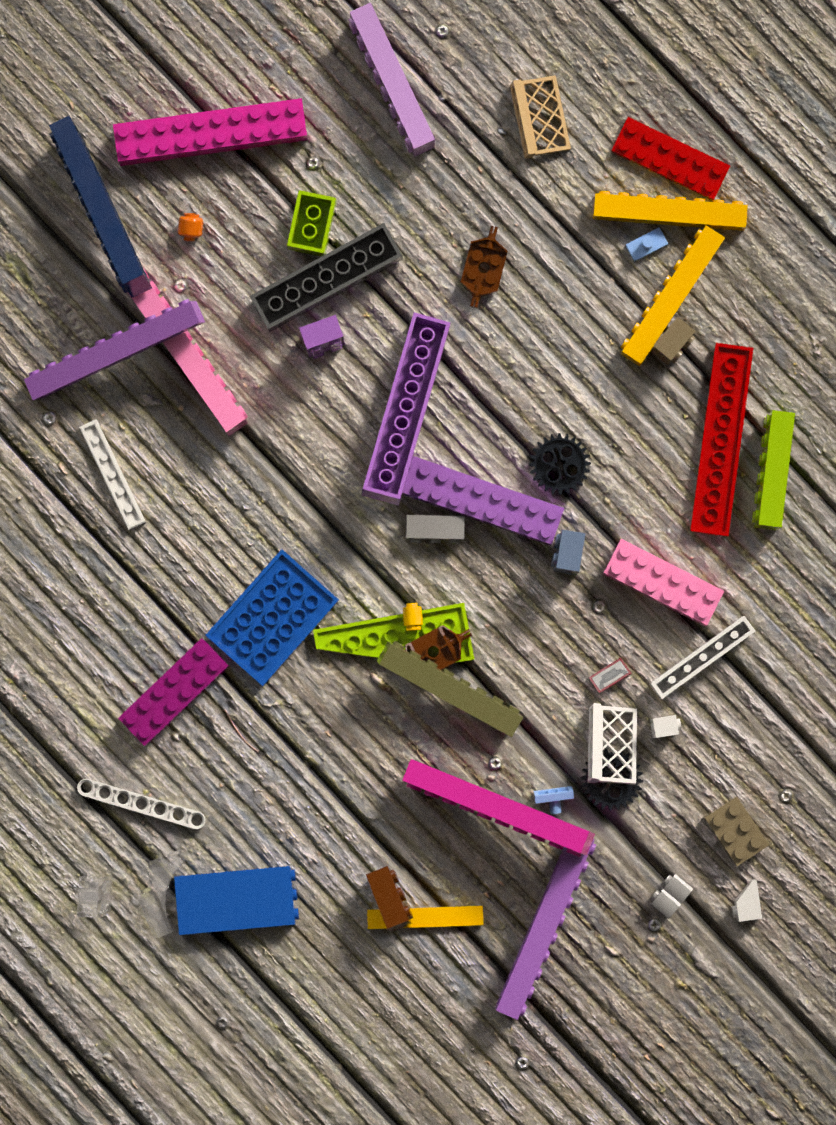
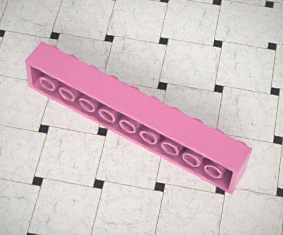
M153 281L150 282L152 289L132 298L145 318L152 315L158 317L162 315L161 311L170 307L164 296L161 298L158 296L160 291ZM188 331L164 341L165 347L228 436L248 424L246 412L241 405L239 407L235 405L237 402L236 398L230 390L225 391L224 387L226 385L219 374L216 376L213 374L215 371L214 367L208 359L203 360L202 356L204 354L197 343L194 345L191 343L193 338Z

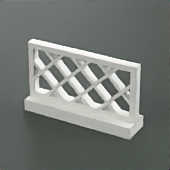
M593 703L589 708L588 783L636 784L637 709L601 706V704ZM603 711L610 712L615 718L608 723L603 718ZM623 713L632 714V721L628 725L620 718ZM616 719L624 727L619 733L610 726ZM606 728L615 736L609 742L603 737V731ZM625 730L631 734V741L628 743L620 737V734ZM616 738L624 746L618 752L610 745ZM606 747L614 754L609 761L602 755V751ZM625 748L631 753V759L628 762L620 756V753ZM615 757L624 765L618 771L610 764ZM606 765L614 773L610 778L602 777V769ZM626 767L631 772V779H624L619 772Z

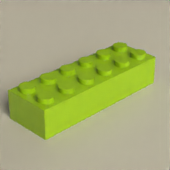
M772 410L764 417L763 428H766V433L761 438V447H764L762 455L759 456L758 466H761V472L757 474L756 479L759 491L755 492L754 504H757V508L752 514V523H755L754 528L779 530L782 528L795 413Z

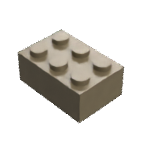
M737 796L732 797L703 817L735 866H739L769 846Z

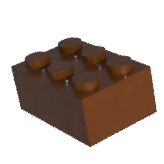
M386 866L366 874L387 930L391 933L411 925L410 919L413 918V915L408 905L405 906L403 902L406 900V897L401 887L398 888L396 884L399 882V879L394 869L391 870Z

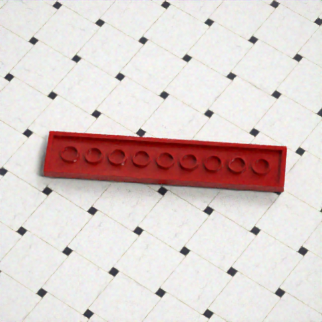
M715 343L690 532L729 536L754 349L752 347Z

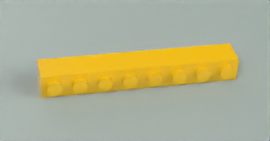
M599 191L594 196L593 219L705 228L707 225L712 229L744 231L746 229L748 205H743L741 201H732V204L724 203V200L705 202L703 198H694V201L686 200L685 197L667 199V196L657 195L656 198H651L647 194L629 196V193L619 192L618 195H612L609 191Z
M707 225L703 230L699 228L694 236L697 240L693 246L691 244L687 246L684 251L685 258L683 261H677L673 268L675 273L672 277L668 275L662 284L665 288L662 292L658 291L652 299L655 303L651 308H646L642 314L643 321L641 324L636 323L631 331L633 336L630 340L626 338L620 347L623 349L621 355L638 366H641L725 239V237Z

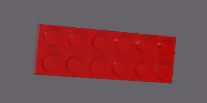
M627 117L611 150L612 153L711 200L715 199L731 166L630 117Z

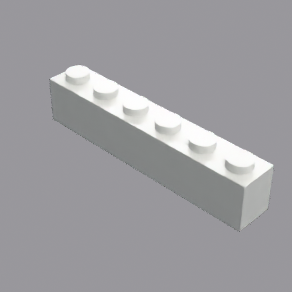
M742 616L649 683L659 699H663L753 634L755 629L746 617Z

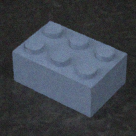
M562 530L560 534L556 535L554 548H557V553L553 554L551 567H554V572L577 575L579 573L586 533Z

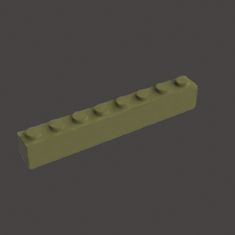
M396 641L394 643L387 642L377 659L379 665L510 737L514 735L523 719L518 708L512 705L509 707L503 705L504 701L500 698L487 696L488 692L480 687L474 689L470 686L471 683L463 678L460 680L454 678V673L445 668L443 671L438 669V665L429 659L425 662L420 659L421 655L411 650L410 653L405 651V646Z

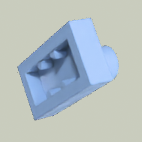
M660 227L625 246L633 261L636 262L667 246L668 242Z
M572 786L533 791L535 803L549 802L551 814L562 812L560 800L574 799Z

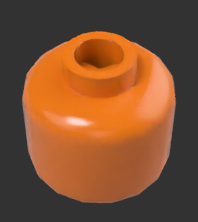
M184 213V216L179 217L178 234L184 236V240L195 241V238L202 236L203 219L199 217V214Z

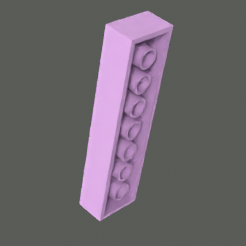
M371 2L351 11L350 19H348L351 32L357 34V44L361 51H365V61L369 68H373V78L377 85H381V95L385 102H389V112L393 119H397V129L401 136H405V146L408 152H412L415 157L435 148V138Z

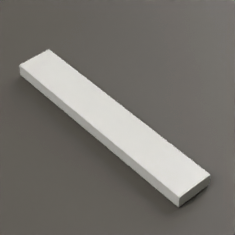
M97 419L79 427L128 530L146 523Z

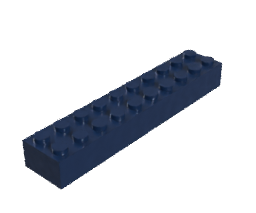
M69 115L50 124L49 127L52 132L49 135L57 147V153L64 162V168L70 176L71 183L79 195L78 198L86 210L85 213L94 227L93 230L97 238L101 242L102 250L109 259L108 263L116 274L115 278L124 293L128 292L131 298L152 289L75 123Z

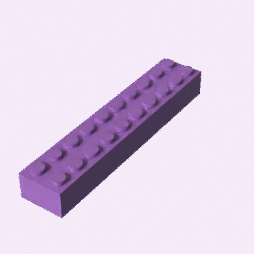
M413 313L362 489V496L399 506L451 322Z
M415 456L412 458L402 495L549 546L553 543L564 511L563 507Z
M595 839L592 841L587 856L581 854V857L566 852V847L563 848L496 1003V1011L518 1020L519 1016L523 1017L527 1008L525 1001L527 998L531 999L535 989L532 985L534 980L538 981L541 976L542 970L540 966L542 962L546 963L549 957V945H554L558 934L555 931L558 926H562L565 920L564 910L565 908L569 909L573 898L570 896L573 890L577 891L581 880L578 878L581 872L585 873L589 863L586 859L595 850Z

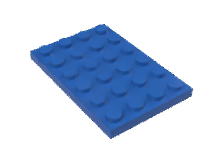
M281 549L205 636L258 683L264 686L335 606L339 599Z

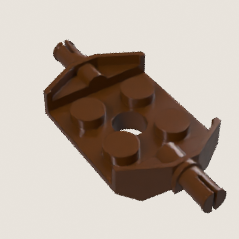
M490 226L487 238L471 241L460 283L473 296L470 304L472 308L473 306L476 309L478 308L481 296L495 294L499 288L508 251L496 241L498 230L496 226L494 233H492L494 226ZM486 263L489 266V271L481 273L478 269L480 264Z
M442 625L406 644L405 651L409 653L411 650L421 655L420 659L425 662L428 659L438 665L437 668L441 670L461 660V643L463 640L471 637L472 634L464 636L470 632L469 629L456 634ZM431 646L438 648L439 654L437 657L433 658L428 655V649Z

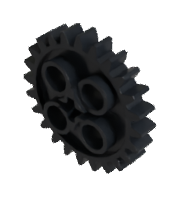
M558 433L557 438L551 434L550 440L546 437L543 438L544 444L537 443L539 449L533 448L532 451L536 455H530V459L534 460V462L529 463L530 467H534L530 474H536L533 481H540L538 487L545 485L544 492L550 488L552 495L555 490H558L559 496L562 495L563 490L568 495L570 493L569 488L576 491V484L582 487L583 484L580 480H587L584 473H590V470L586 468V466L591 465V462L586 461L590 455H584L587 448L581 449L582 441L576 444L575 436L569 440L568 434L565 435V438L561 437V433ZM554 448L558 450L560 461L565 463L562 467L566 477L565 481L562 479L560 467L555 466L557 457ZM563 448H569L572 452V455L570 457H564L561 454V450ZM545 453H551L553 456V461L549 463L545 462L543 460V455ZM574 466L577 469V474L574 476L569 475L566 471L567 467ZM549 472H557L559 478L556 481L550 480L548 478Z
M604 749L603 756L609 761L614 754L612 752L608 753V750ZM621 752L620 756L628 762L630 754L627 753L625 756H622L623 752ZM617 757L611 761L615 769L619 765L624 766ZM636 765L635 785L612 783L605 794H602V790L607 783L604 782L602 787H596L593 783H588V769H582L586 776H581L580 779L586 782L581 787H587L583 794H590L591 796L588 801L596 800L594 806L600 803L601 810L608 806L609 811H611L612 807L615 806L616 810L619 811L621 804L624 808H627L626 802L628 801L633 804L631 797L638 798L639 796L635 791L642 790L638 786V784L643 783V780L638 779L643 774V772H637L640 765ZM626 767L619 772V774L627 772L631 779V772ZM602 769V777H611L614 774L612 771ZM610 789H618L620 796L617 798L611 797L609 794Z

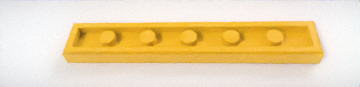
M483 905L410 908L413 918L410 919L412 924L403 928L484 925ZM368 909V929H387L380 910Z

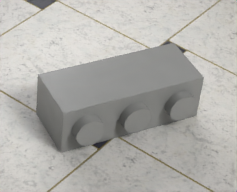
M407 515L406 539H410V543H422V540H429V543L439 544L441 540H449V544H460V541H464L465 516Z

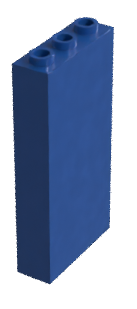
M291 866L174 877L179 935L295 925L296 920H299L298 908L294 907V901L297 900V889H293L292 881H296L295 869L291 870Z

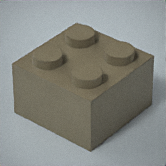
M677 317L652 347L651 352L666 365H669L671 362L675 364L683 353L681 351L682 348L687 349L695 339L693 335L696 331Z

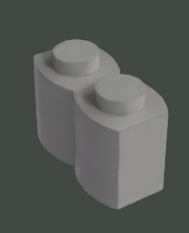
M676 874L673 876L668 875L662 882L664 887L661 891L656 890L650 897L652 900L650 904L668 919L693 890L691 886Z

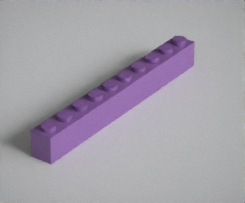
M189 299L178 303L179 307L164 309L161 311L162 315L158 317L155 315L144 319L145 323L140 325L135 323L128 327L129 330L126 332L118 331L111 335L112 338L109 340H105V338L95 342L94 347L89 348L87 346L78 350L79 354L77 355L69 354L62 357V362L60 363L52 362L45 366L46 369L43 371L38 369L30 372V377L25 378L24 381L32 400H40L205 323L197 301H189Z

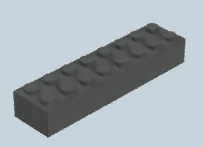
M382 223L252 294L250 298L270 333L403 260V256L385 223Z

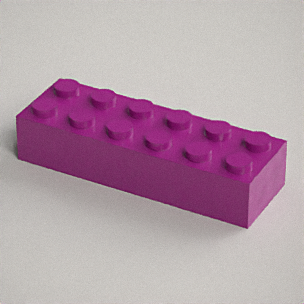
M201 638L118 719L144 746H147L230 666Z

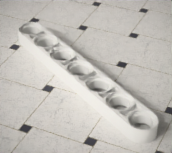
M83 779L77 785V790L82 796L193 829L202 828L206 823V818L201 812L91 779ZM84 782H89L92 786L89 793H84L81 790V785ZM103 787L110 790V796L106 799H103L99 794L100 789ZM126 793L129 799L126 804L119 803V794ZM140 798L147 801V806L143 810L138 809L136 806V802ZM157 804L165 806V813L163 815L156 814L155 806ZM177 809L182 810L184 813L183 819L179 821L173 817V813ZM194 815L202 817L201 825L195 826L192 824L191 820Z

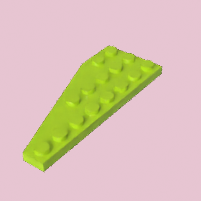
M459 603L422 610L423 625H421V630L406 631L403 614L315 629L313 633L316 649L379 658L388 641L391 643L396 641L405 646L442 625L454 633L460 634L469 629L465 604ZM471 637L463 640L461 643V660L455 663L474 660ZM431 646L428 649V655L433 658L438 656V648Z

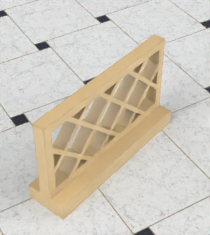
M556 75L523 81L521 79L514 80L510 84V90L525 159L537 155L570 150L571 146ZM552 81L553 90L551 93L541 88L544 82ZM524 85H532L537 89L533 96L525 92ZM538 91L547 96L543 104L534 98ZM549 98L556 102L557 108L554 112L545 106ZM531 101L541 107L536 115L529 111L528 105ZM542 109L551 114L547 123L538 117ZM553 116L560 121L561 126L558 130L549 125ZM535 119L544 125L540 133L533 129L532 124ZM546 127L555 133L551 141L541 135ZM557 135L564 139L565 146L558 147L553 143ZM539 138L548 144L543 150H537L536 142Z

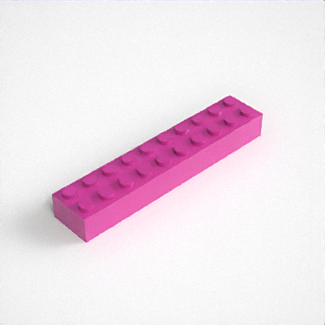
M302 98L113 124L117 159L120 166L308 140Z
M413 759L410 760L402 780L407 782L406 786L419 792L424 789V794L437 799L441 796L443 797L441 801L454 806L458 803L460 804V809L473 814L474 811H478L477 816L490 821L492 818H495V823L507 828L512 825L514 826L512 830L527 835L528 832L532 833L531 838L541 842L549 840L548 845L561 850L563 847H566V852L581 857V854L587 856L595 833Z

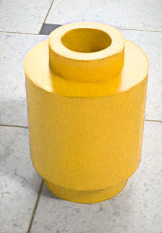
M407 603L406 607L403 608L404 626H406V631L421 630V625H423L422 606H418V603Z

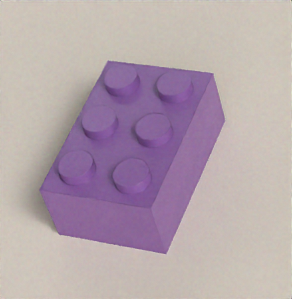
M336 315L299 328L309 358L312 356L314 359L322 357L324 352L329 350L331 352L339 351L345 345L344 336Z

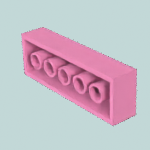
M623 539L619 540L603 572V575L703 626L708 625L724 593L723 590Z

